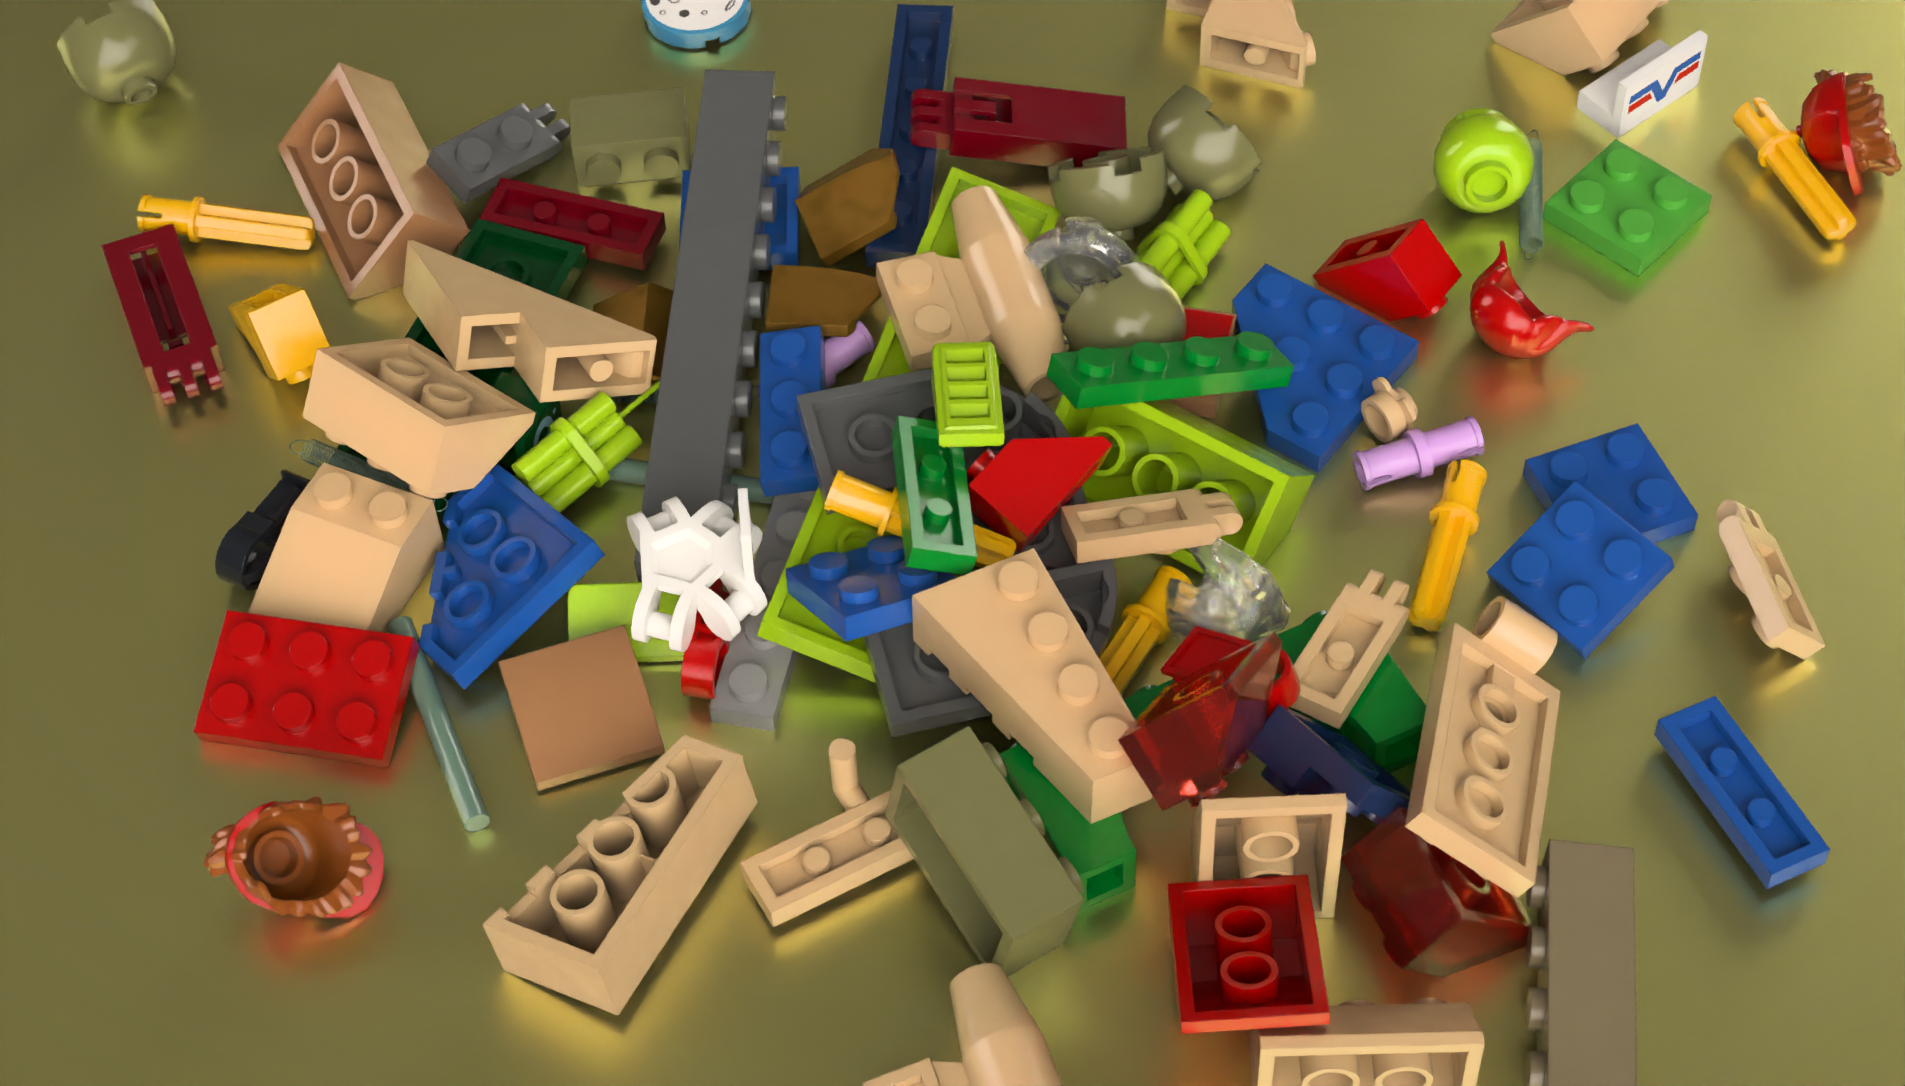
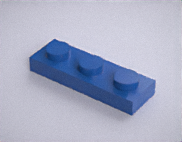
M820 325L760 333V484L765 497L816 491L819 486L797 412V395L826 390L825 339Z
M1716 696L1658 720L1654 734L1766 889L1826 863L1830 848Z

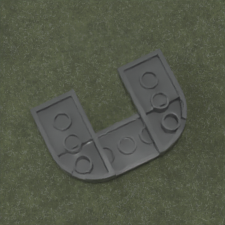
M932 369L797 395V412L824 505L838 470L893 492L895 486L897 487L891 433L898 415L936 421L932 394ZM1000 386L1005 433L1004 444L1001 446L963 447L966 472L988 448L998 454L1011 439L1070 437L1057 415L1033 393L1030 392L1027 398L1010 389ZM1081 487L1064 506L1087 503L1083 488ZM826 510L827 514L837 513L832 510ZM1060 510L1022 552L1035 549L1100 659L1110 641L1117 602V578L1113 559L1077 564L1061 530ZM972 512L973 524L993 531ZM974 566L972 572L981 568ZM913 622L863 636L891 737L992 715L971 692L966 695L949 678V670L933 653L927 655L914 642Z

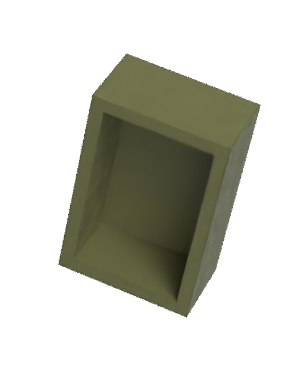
M967 726L897 766L885 815L982 964H998L1003 968L1006 975L1010 976L1065 943L1084 901L1081 895L1083 893V884L1071 862L1064 856L1056 858L1043 838L1045 828L1034 806L1027 799L1023 798L1019 801L1005 781L1007 771L997 750L989 742L981 744L970 726Z

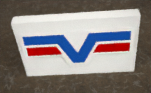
M1698 30L1674 47H1670L1661 39H1658L1581 89L1578 94L1576 108L1616 138L1621 137L1698 86L1708 35Z

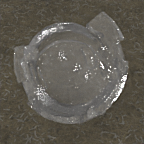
M1067 217L1064 229L1060 230V227L1045 232L1029 243L1024 250L1030 263L1035 268H1040L1054 304L1069 311L1070 307L1090 284L1099 291L1110 281L1122 276L1116 267L1122 264L1139 262L1137 253H1134L1126 242L1103 228L1099 220L1091 217ZM1058 313L1061 326H1063L1067 314ZM1064 336L1065 345H1069V340Z
M1220 538L1216 539L1213 546L1207 545L1189 549L1204 572L1200 586L1194 587L1176 578H1170L1168 581L1165 601L1168 623L1165 625L1173 633L1174 637L1182 642L1195 625L1253 641L1261 636H1272L1278 633L1288 623L1291 608L1284 600L1280 587L1271 572L1253 561L1252 557Z

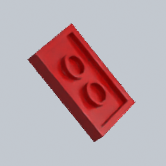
M227 610L193 732L203 741L389 768L419 644L411 636Z

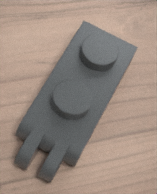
M522 103L432 148L426 164L463 203H466L495 188L501 177L513 179L556 156L563 147L561 141L570 134V125L564 119L548 125L557 115V111L549 103H545L533 110L525 103Z

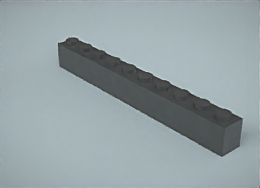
M705 69L641 509L646 518L663 512L662 502L677 497L686 508L690 517L708 502L719 500L732 509L734 513L733 520L737 521L738 519L737 488H739V485L731 483L734 469H743L745 465L746 435L745 432L739 431L740 418H750L752 410V382L745 380L747 367L756 368L758 362L759 338L757 331H751L753 318H763L765 287L764 282H758L759 270H769L771 239L770 234H764L765 223H775L777 193L775 187H770L771 176H781L783 160L782 142L776 141L777 131H786L788 124L787 96H778L776 75L772 71ZM636 548L634 565L638 582H642L641 554Z

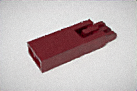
M960 77L954 78L952 92L917 89L911 94V143L918 147L949 150V156L1047 167L1052 163L1072 158L1074 168L1083 167L1082 161L1098 157V152L1127 148L1124 96Z
M169 224L101 245L152 394L160 392L164 406L175 404L177 402L173 385L181 383L184 385L188 399L200 396L195 380L205 375L206 382L212 391L224 388L219 372L225 371L223 361L174 225ZM156 247L157 253L147 255L146 250ZM141 253V258L131 259L130 255ZM188 337L190 343L184 345L182 338ZM167 343L169 350L163 351L162 344Z

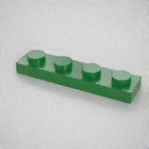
M1247 331L1240 333L1238 336L1217 338L1195 336L1188 338L1186 341L1156 344L1152 342H1137L1133 346L1104 349L1084 347L1079 351L1051 354L1046 375L1076 409L1288 387L1294 365L1274 346L1270 338L1263 333Z

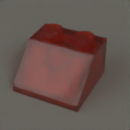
M1275 631L1165 687L1118 739L1162 811L1185 800H1188L1192 807H1196L1201 799L1214 798L1228 785L1224 777L1249 760L1250 757L1246 750L1263 730L1282 642Z
M1397 807L1341 857L1354 881L1352 883V890L1355 897L1364 908L1372 913L1385 936L1382 943L1386 953L1395 964L1404 970L1444 978L1526 947L1529 927L1535 924L1519 897L1516 898L1493 882L1482 878L1468 866L1438 847L1427 843L1419 835L1406 828L1405 822L1408 809Z

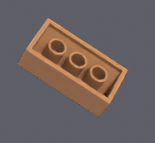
M339 62L277 147L310 217L314 219L315 228L348 298L359 301L404 284L407 242L409 240L417 241L451 255L460 246L462 240L469 233V229L446 184L426 164L430 153L394 82Z

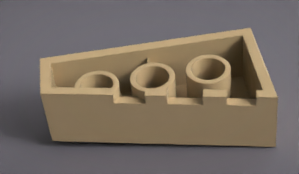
M1034 548L912 595L914 642L927 655L933 653L947 667L949 678L966 695L971 692L992 714V722L1008 739L1014 737L1032 755L1033 765L1090 824L1152 799L1156 755Z
M683 735L622 792L625 801L611 815L601 821L594 818L576 836L579 845L553 869L547 865L541 868L526 883L529 892L508 912L500 907L482 924L503 970L618 1016L758 803L741 754L687 735Z

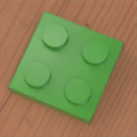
M1615 139L1545 202L1543 219L1639 277L1709 212L1712 195Z

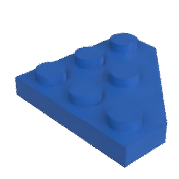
M1266 263L1232 300V313L1237 314L1236 334L1247 331L1263 333L1272 340L1274 346L1294 365L1288 387L1252 390L1253 397L1257 399L1262 417L1261 427L1266 445L1318 473L1364 420L1361 412V403L1366 398L1375 394L1372 386L1373 380L1378 377H1384L1392 387L1418 355V340Z
M496 464L475 488L458 491L448 500V506L443 517V523L449 529L445 551H440L436 554L429 590L430 596L435 600L431 623L422 626L419 647L430 660L464 690L605 556L591 537L499 464Z

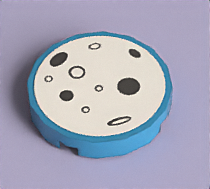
M641 0L643 17L653 36L671 46L689 49L706 47V41L720 38V43L733 38L746 26L752 12L751 0Z

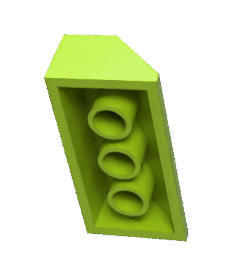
M1062 395L1055 411L1070 437L1103 436L1113 444L1104 463L1082 486L1087 503L1186 489H1198L1203 494L1228 493L1243 518L1242 528L1234 534L1221 536L1212 545L1179 549L1174 553L1166 555L1236 592H1242L1290 532L1315 477L1314 474L1167 400L1076 409Z

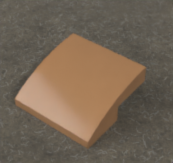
M625 625L498 662L537 791L665 753L657 721Z

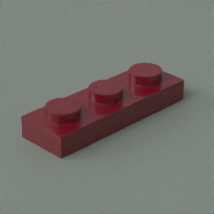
M502 177L479 217L482 220L585 246L587 258L644 271L666 231L664 213Z

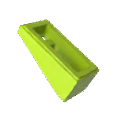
M991 342L935 344L932 347V394L939 446L977 447L1001 446L1004 444L1005 433L998 363L994 344Z

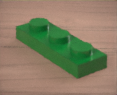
M898 415L891 437L906 567L925 569L932 572L959 575L971 573L977 560V549L963 447L939 446L936 421Z

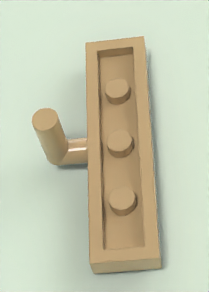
M836 739L828 748L833 792L845 812L740 862L742 877L773 928L914 859L885 815L891 790L872 799L868 797L859 783L856 747L849 739Z

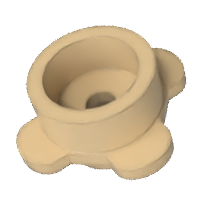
M1378 377L1372 382L1375 394L1362 401L1361 412L1372 434L1380 441L1390 443L1396 438L1398 440L1403 439V433L1412 429V422L1417 419L1418 411L1413 399L1404 389L1400 387L1392 389L1387 379Z

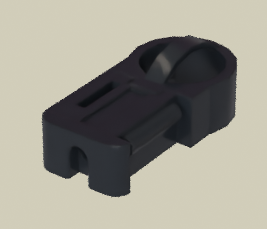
M285 469L281 471L282 479L253 513L247 511L238 523L228 530L222 539L215 560V570L219 579L248 591L258 589L290 508L310 482L309 479Z

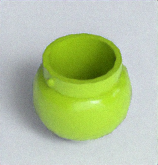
M1474 108L1456 115L1445 126L1434 151L1433 171L1442 194L1456 207L1472 213H1493L1509 207L1523 195L1533 176L1534 154L1526 134L1510 119H1507L1502 113L1488 108Z

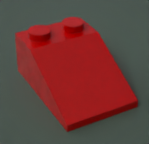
M1308 874L1167 883L1174 985L1182 1034L1330 1024V1010Z

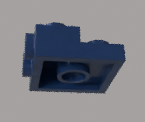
M1278 705L1271 716L1264 718L1253 730L1247 749L1266 765L1261 772V776L1286 796L1346 793L1347 813L1355 817L1363 813L1371 821L1387 830L1393 822L1405 827L1411 791L1341 732L1282 705Z

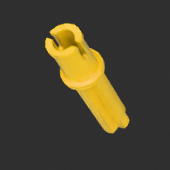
M1762 97L1753 98V104L1758 110L1757 113L1748 101L1745 102L1735 112L1733 121L1758 151L1757 160L1759 164L1764 168H1771L1824 238L1835 241L1845 238L1847 233L1856 225L1855 217L1800 148V136L1797 132L1787 130L1769 108L1767 101Z
M144 194L138 206V211L162 214V217L146 215V217L137 216L139 231L147 232L173 224L177 235L188 236L192 243H199L202 238L307 251L311 249L315 239L314 219L304 215L208 204L205 198L196 196L193 201H185Z
M1461 459L1458 475L1459 464L1456 460L1448 465L1440 501L1431 507L1428 519L1433 528L1408 619L1413 626L1423 627L1428 632L1439 630L1441 624L1446 619L1468 536L1473 535L1478 530L1480 522L1476 510L1482 488L1486 483L1487 472L1480 464L1466 459Z
M838 470L823 509L827 511L832 510L878 528L876 534L883 537L886 531L902 537L897 487L895 486L893 492ZM973 524L977 549V560L974 566L984 568L1014 556L1016 543L1013 539Z
M1160 566L1137 603L1127 605L1121 613L1122 625L1099 659L1120 695H1122L1154 645L1163 643L1169 636L1168 624L1185 598H1188L1192 592L1193 585L1190 579L1174 567Z

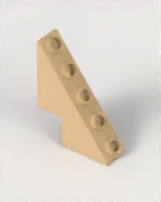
M1167 0L1166 9L1204 17L1201 23L1200 66L1303 88L1306 66L1315 64L1316 51L1309 32H1302L1296 22L1292 0Z
M409 240L407 242L403 296L455 371L515 367L540 403L591 399L600 391H603L609 397L639 395L651 387L657 339L654 335L417 241Z

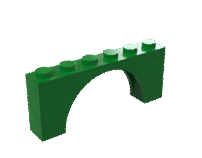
M1328 611L1317 612L1298 626L1274 636H1261L1253 640V642L1278 647L1286 651L1294 665ZM1389 653L1384 657L1340 729L1291 707L1288 708L1341 732L1389 773L1417 761L1426 705ZM1270 674L1254 680L1245 690L1264 689L1272 685L1281 675ZM1173 679L1158 686H1144L1124 700L1153 751L1171 738L1203 724L1229 719H1256L1171 693L1169 687L1174 682ZM1018 741L1010 749L999 753L1007 771L1005 781L1019 801L1023 798L1027 799L1038 812L1045 828L1043 838L1056 858L1061 856L1067 858L1076 869L1083 884V893L1081 895L1084 901L1079 911L1135 887L1136 849L1128 836L1121 812L1090 824L1033 765L1032 755Z

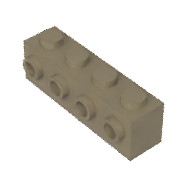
M1549 839L1542 865H1537L1535 884L1526 891L1527 907L1538 908V926L1530 925L1526 943V967L1537 969V988L1529 987L1525 1008L1526 1030L1537 1031V1051H1528L1524 1086H1637L1634 848Z

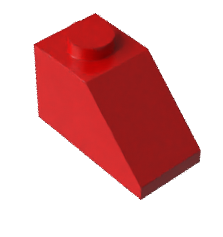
M1422 218L1344 240L1312 276L1320 286L1392 322L1416 316L1418 319H1425L1438 312L1448 301L1446 293L1461 278L1462 274Z
M1103 436L1011 439L998 454L988 448L966 472L967 480L970 482L968 489L971 511L993 531L1013 539L1016 543V551L1020 554L1061 510V507L1099 469L1113 444Z

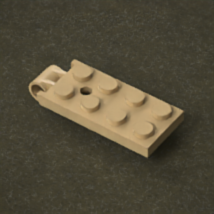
M1499 596L1492 600L1482 611L1472 633L1455 622L1439 633L1405 827L1419 835L1427 843L1438 847L1468 866L1482 878L1493 882L1518 898L1531 888L1536 880L1561 693L1560 690L1535 675V673L1544 666L1553 653L1557 644L1558 633L1510 600Z

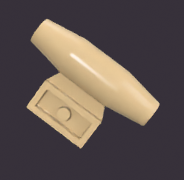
M975 186L966 189L953 200L951 205L960 259L938 256L935 251L876 263V281L910 372L932 367V347L937 343L990 341L994 344L998 356L1026 398L1031 392L1043 402L1054 400L1063 394L1046 374L1051 354L1066 352L1060 316L1029 240L994 189L988 186Z
M983 963L969 967L956 975L950 983L962 1063L931 1061L930 1058L862 1083L863 1086H1063L1042 1031L1003 968L994 963Z

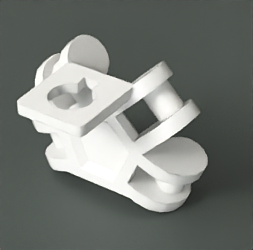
M737 488L740 519L738 523L733 520L734 513L732 509L722 501L714 500L708 502L690 517L686 508L677 497L662 502L663 512L646 518L641 511L627 517L630 536L641 554L642 589L632 618L631 636L633 640L647 643L651 637L669 641V648L672 650L685 652L693 637L698 610L706 625L715 635L725 641H731L741 632L739 622L748 614L756 616L767 607L768 602L765 593L755 580L753 554L760 546L763 533L758 526L751 522L748 488ZM718 578L730 594L725 600L709 589ZM662 591L680 596L673 615L658 612Z

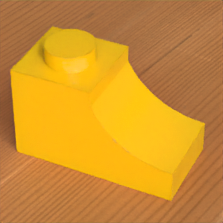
M279 283L227 306L236 327L251 344L267 376L278 381L286 377L288 384H295L311 378L317 349L330 347L303 288Z

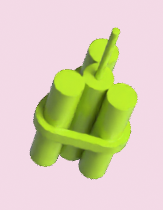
M1199 189L1194 190L1184 204L1176 205L1166 220L1144 237L1137 247L1138 256L1133 261V263L1144 262L1155 266L1170 282L1180 300L1184 298L1192 286L1202 284L1208 276V264L1231 235V231L1225 223L1213 220V215L1209 210L1213 201L1206 192Z
M660 380L619 414L615 412L617 408L612 399L606 393L600 391L569 418L559 417L549 426L550 433L511 465L515 474L520 478L519 481L559 513L593 485L598 488L602 487L610 480L609 472L643 444L639 434L631 426L625 425L622 419L659 389Z

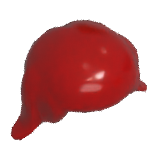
M1502 240L1499 243L1500 252L1498 257L1479 275L1472 285L1469 308L1472 325L1485 344L1498 354L1512 359L1539 357L1554 349L1574 333L1594 331V327L1589 323L1567 320L1561 316L1545 315L1524 294L1512 276L1508 265L1505 243Z

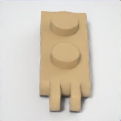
M1186 489L1061 507V530L1077 564L1108 559L1115 560L1116 558L1150 553L1171 554L1179 549L1212 545L1221 536L1234 534L1243 526V518L1228 493L1203 494L1198 489Z
M1732 499L1723 501L1717 509V519L1720 523L1718 532L1732 562L1728 567L1730 577L1738 589L1748 597L1755 612L1751 622L1756 633L1769 647L1773 649L1779 647L1806 660L1825 647V644L1775 537L1767 533L1757 512L1744 507Z
M1371 569L1360 587L1349 582L1344 586L1293 665L1300 681V694L1291 708L1337 729L1341 728L1407 621L1410 610L1402 606L1408 594V584L1396 579L1385 596L1381 597L1378 594L1384 584L1385 574Z

